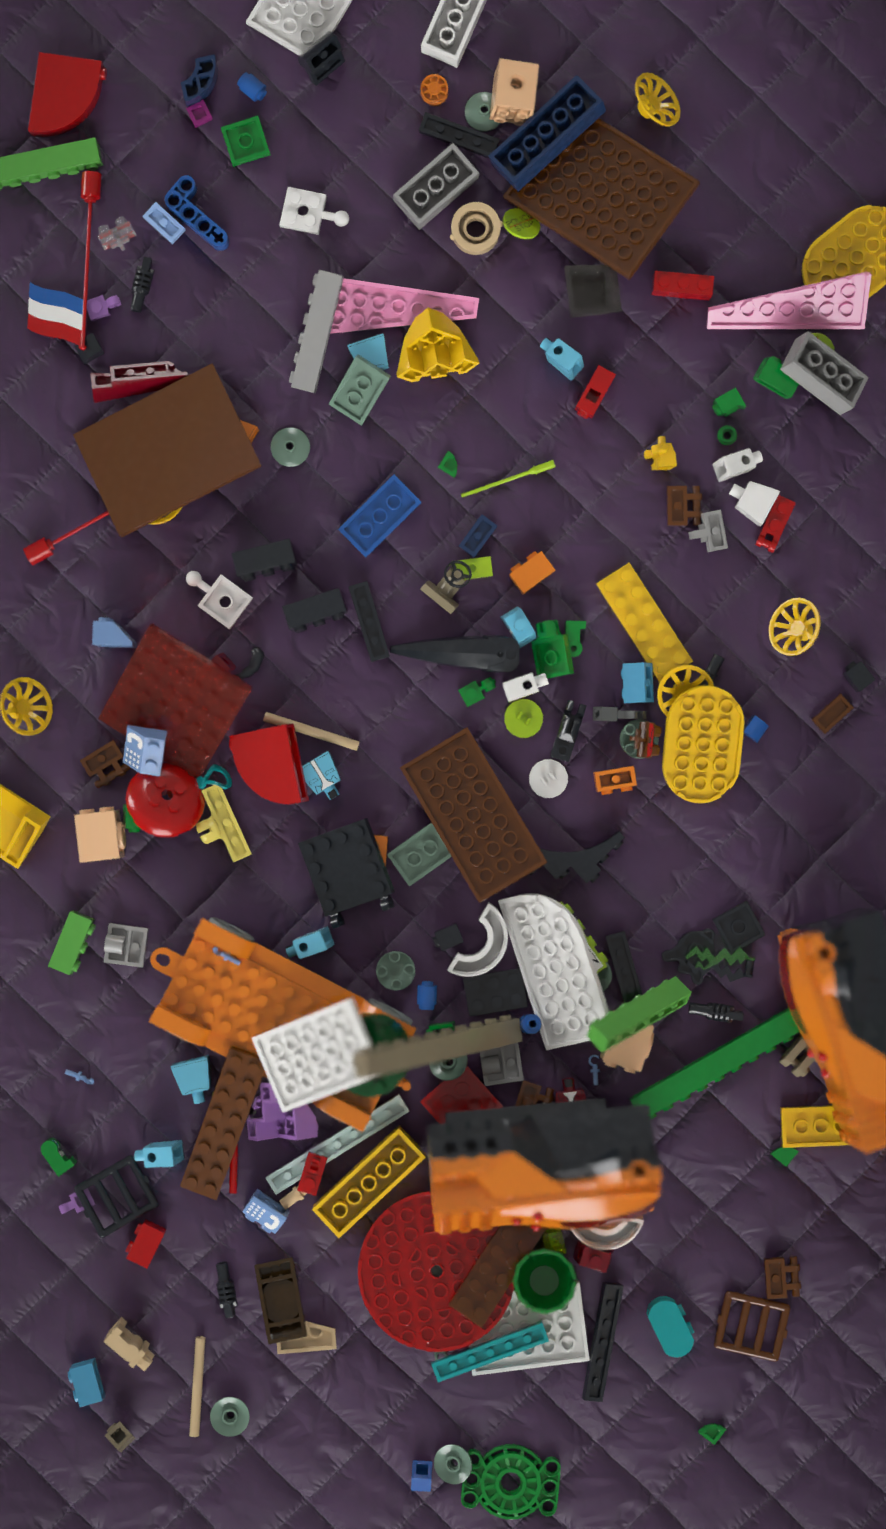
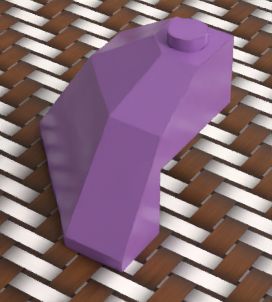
M261 1083L259 1088L261 1091L260 1096H256L252 1105L253 1114L248 1115L247 1118L248 1140L261 1141L273 1138L302 1140L318 1137V1122L307 1103L282 1112L271 1083Z

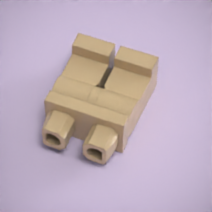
M121 1317L108 1331L104 1342L124 1360L129 1361L128 1365L132 1368L138 1365L145 1371L155 1356L148 1349L150 1343L146 1340L143 1342L142 1338L138 1335H133L125 1327L127 1321Z

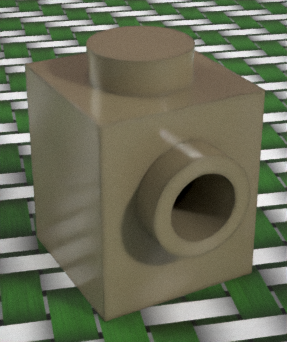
M120 1421L117 1424L111 1425L107 1430L108 1433L105 1435L120 1452L135 1439L132 1433Z

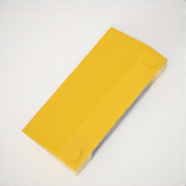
M1 784L0 858L19 869L51 816Z

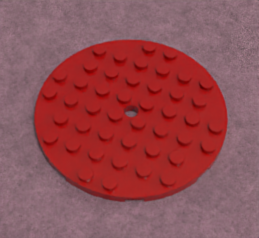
M430 1191L412 1194L387 1208L369 1229L362 1244L358 1261V1281L361 1296L376 1324L399 1343L428 1352H446L471 1345L489 1333L508 1308L514 1290L512 1282L482 1328L448 1304L499 1226L491 1227L490 1230L485 1231L473 1228L470 1232L464 1233L459 1232V1230H453L450 1234L435 1232ZM438 1265L442 1268L443 1272L440 1276H434L431 1273L433 1266Z

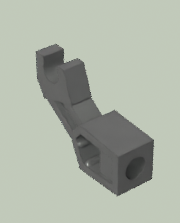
M593 707V721L646 719V711H619L618 707Z

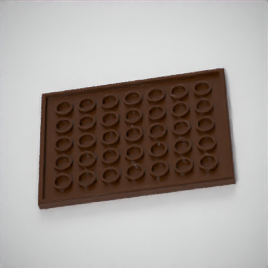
M598 118L519 192L511 185L503 195V198L630 280L698 188L700 181Z
M213 363L73 434L121 538L262 467Z

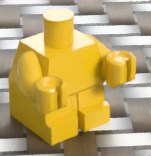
M665 436L657 437L658 444L652 445L651 450L644 451V458H653L652 470H671L677 466L676 453L672 444L666 443Z

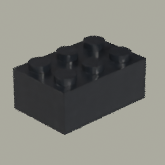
M290 539L231 553L237 577L245 582L255 580L256 576L261 574L264 577L275 575L277 570L288 572L294 570V566L298 565Z
M339 588L282 606L288 627L291 631H295L296 634L306 631L307 626L310 625L319 627L325 625L326 620L332 619L337 621L345 618L344 614L348 613Z

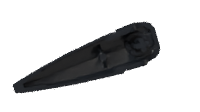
M502 635L436 638L390 646V653L439 665L482 670L484 672H511L519 665L518 642L513 638Z

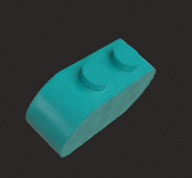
M660 1296L653 1299L648 1305V1319L665 1354L671 1357H682L689 1353L693 1347V1327L690 1321L685 1322L683 1316L686 1313L681 1304L677 1305L676 1301L671 1297Z

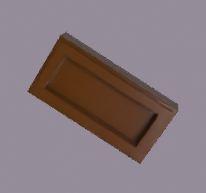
M840 693L815 715L811 721L823 734H826L854 707Z

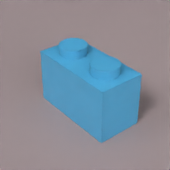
M652 663L623 664L621 677L623 679L622 698L624 703L654 702Z
M95 1358L72 1364L68 1371V1378L70 1383L74 1385L73 1396L75 1402L79 1403V1407L103 1401L105 1392Z

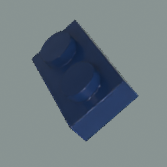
M481 515L458 547L475 558L498 526L484 515Z

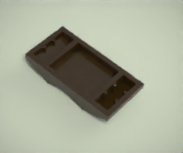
M293 1257L254 1265L268 1345L307 1337L305 1315Z

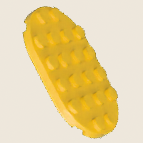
M871 205L859 207L848 213L818 237L808 248L803 259L802 278L804 285L870 272L871 280L868 299L886 285V207Z
M696 686L683 692L673 702L668 711L663 746L662 772L669 788L686 801L708 803L717 800L729 788L731 789L737 780L742 755L744 715L740 705L730 693L715 686Z

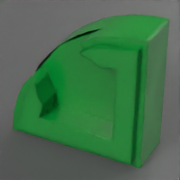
M448 451L438 468L455 478L457 462L454 455Z
M780 1147L773 1150L770 1154L787 1167L799 1151L795 1148Z
M708 1424L703 1426L698 1432L715 1445L726 1431V1428L720 1424Z

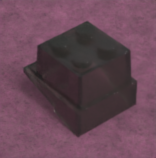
M607 265L565 266L564 274L570 318L622 312L618 274Z

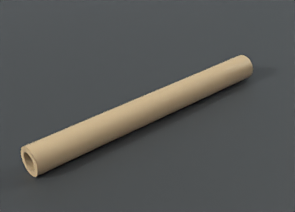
M269 712L265 713L263 719L264 722L277 726L294 723L296 732L357 751L360 743L359 741Z
M197 1336L195 1339L189 1433L191 1437H198L200 1431L205 1337Z

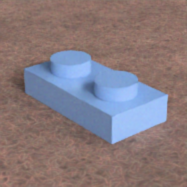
M156 202L143 215V218L172 245L185 231V228Z

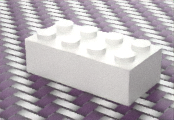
M440 0L422 41L421 52L457 68L487 0Z

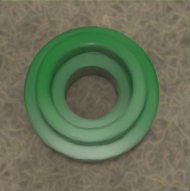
M728 425L721 427L717 433L718 441L723 445L733 444L737 439L736 430ZM725 432L730 434V439L724 438Z

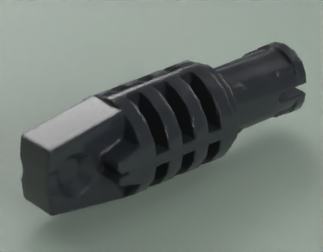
M144 256L142 267L137 266L131 289L134 293L130 307L131 311L141 313L145 296L149 294L154 270L150 269L152 258Z
M690 1002L688 1008L689 1014L705 1016L708 1020L732 1023V1020L743 1021L744 1016L743 1011L734 1010V1006L710 1002L706 1005Z
M219 1262L216 1264L219 1280L216 1286L220 1308H224L226 1318H232L236 1315L235 1306L238 1305L234 1281L230 1278L228 1262Z

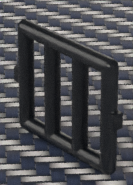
M132 1155L123 1158L74 1187V1191L85 1209L83 1211L85 1216L89 1217L101 1238L110 1235L159 1205L156 1196L148 1184L150 1181L146 1175H143ZM127 1165L132 1169L149 1200V1203L141 1208L138 1207L118 1171ZM109 1175H112L132 1211V1213L121 1218L101 1180ZM92 1185L97 1189L115 1222L106 1228L101 1224L83 1191Z

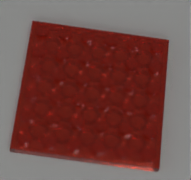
M151 623L98 719L126 736L128 725L167 731L163 760L185 769L190 776H194L197 779L205 772L253 687Z

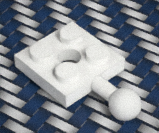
M288 187L280 227L319 235L322 219L334 221L336 225L342 227L348 224L349 215L342 210L336 213L324 211L327 199L326 194ZM301 206H306L309 209L308 213L304 216L298 214V209Z
M190 571L186 575V582L190 586H198L207 593L198 604V607L228 629L232 628L253 599V597L223 575L218 577L212 587L202 580L200 573L197 571ZM224 596L231 599V604L228 607L220 605V600Z

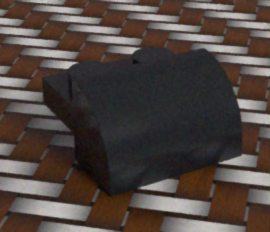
M330 31L298 57L300 66L305 68L311 82L316 86L342 65L345 59L341 53L343 49L336 35Z

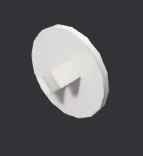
M544 759L532 767L529 774V783L537 795L544 798H553L565 790L568 783V774L561 763L552 759Z

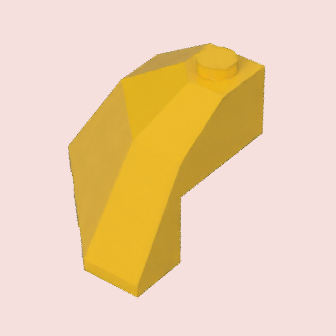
M428 307L415 317L404 337L396 374L398 378L410 382L420 381V378L425 376H431V379L447 376L446 373L455 371L458 374H463L478 365L479 359L460 328L444 313Z

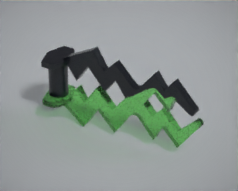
M695 946L685 956L686 959H689L694 954H697L701 961L706 958L709 961L705 967L702 966L699 960L696 966L687 961L694 974L700 970L704 976L708 971L714 969L720 978L726 974L729 982L743 977L753 978L754 961L756 958L748 956L740 947L732 956L724 947L714 957L708 948L701 953L698 947ZM725 958L731 966L737 959L740 964L747 959L745 973L739 967L733 974L727 965L721 970L718 963Z

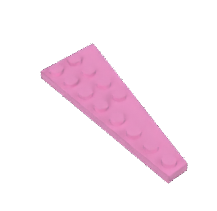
M863 272L708 307L707 329H865L871 274L870 272Z
M344 278L330 334L409 326L413 323L415 317L428 307L444 313L451 321L477 318L479 298Z

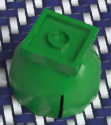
M547 1248L530 1251L529 1255L526 1253L517 1263L512 1281L517 1299L527 1309L531 1307L532 1312L546 1315L562 1310L574 1297L577 1282L574 1281L577 1279L573 1264L561 1252Z

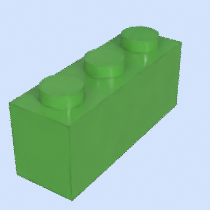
M74 910L70 911L48 967L67 975L78 971L81 964L79 957L81 953H85L88 947L87 937L88 935L92 936L96 927L93 924L95 919Z

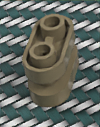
M799 1035L781 1056L779 1062L784 1067L791 1064L793 1066L791 1073L796 1077H804L810 1070L809 1066L814 1061L816 1062L815 1057H808L807 1050L809 1047L802 1035ZM804 1049L806 1052L799 1060H797L796 1057Z

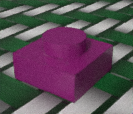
M204 100L186 108L195 128L213 120Z

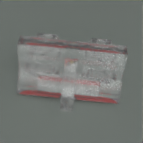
M122 216L115 221L117 227L110 229L108 225H103L98 228L99 235L97 237L104 250L120 247L124 251L126 249L123 244L137 236L130 221H127Z

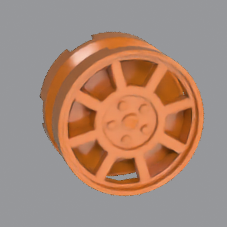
M431 74L423 79L421 83V97L423 101L430 106H439L446 101L448 97V84L442 76Z

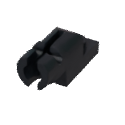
M571 700L567 701L550 757L566 762L570 761L587 706L579 704L576 715H573L571 711L574 701Z

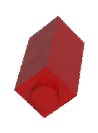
M598 365L575 407L579 416L584 419L588 417L593 418L616 374Z

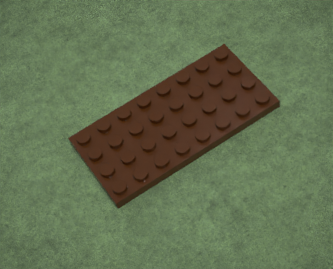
M468 727L400 767L479 903L548 863Z

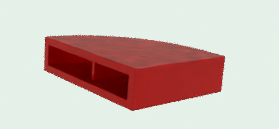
M39 52L28 127L31 136L49 137L66 133L80 125L91 114L98 102L102 82L106 80L107 68L104 67L102 61Z
M294 723L229 736V747L233 753L237 770L245 783L255 793L269 801L281 804L309 801Z

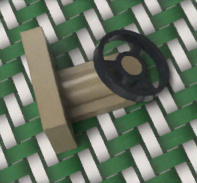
M452 561L446 566L444 577L437 586L428 580L420 590L452 614L459 606L452 598L460 588L470 582L472 577L471 569L465 562ZM455 564H461L466 567L469 575L463 574V571L457 569ZM452 565V569L450 568L447 572V568Z

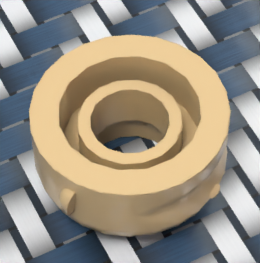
M471 202L463 205L454 214L450 239L454 240L457 247L465 253L472 255L484 254L490 251L498 242L503 222L500 221L498 214L489 205L481 202ZM474 221L481 222L485 227V233L480 237L470 236L466 230L469 223Z

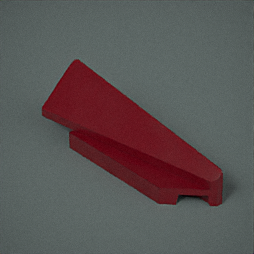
M170 361L110 366V374L90 373L93 401L98 403L159 391L188 376L186 371L181 372L176 369L175 365Z

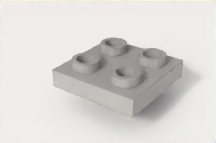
M109 923L104 945V962L143 968L149 928Z
M518 1043L480 1051L485 1086L524 1080Z

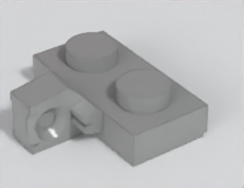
M721 510L701 513L702 524L698 525L699 530L688 532L690 540L701 538V543L706 542L708 552L727 549L728 544Z

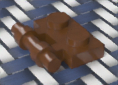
M667 486V526H687L688 518H693V526L701 525V513L703 512L700 509V500H702L700 486H692V493L687 494V486ZM687 500H692L693 511H687Z
M115 740L80 760L89 777L95 774L99 776L100 779L94 782L97 789L103 785L111 784L110 781L118 776H124L125 772L131 769L128 765H120L118 762L124 755ZM113 765L115 770L105 774L103 770Z
M523 1080L515 1107L536 1105L538 1100L543 1101L542 1104L553 1103L555 1089L547 1087L546 1093L542 1094L540 1093L542 1085Z
M790 1256V1264L785 1265L784 1257L764 1258L767 1299L787 1298V1290H792L793 1297L800 1296L801 1281H799L798 1274L800 1264H798L797 1256ZM785 1272H791L790 1282H786Z

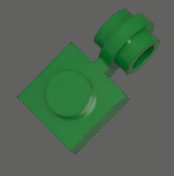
M489 677L481 682V687L474 681L459 689L458 691L467 708L485 698L481 692L485 689L487 693L496 688V681Z

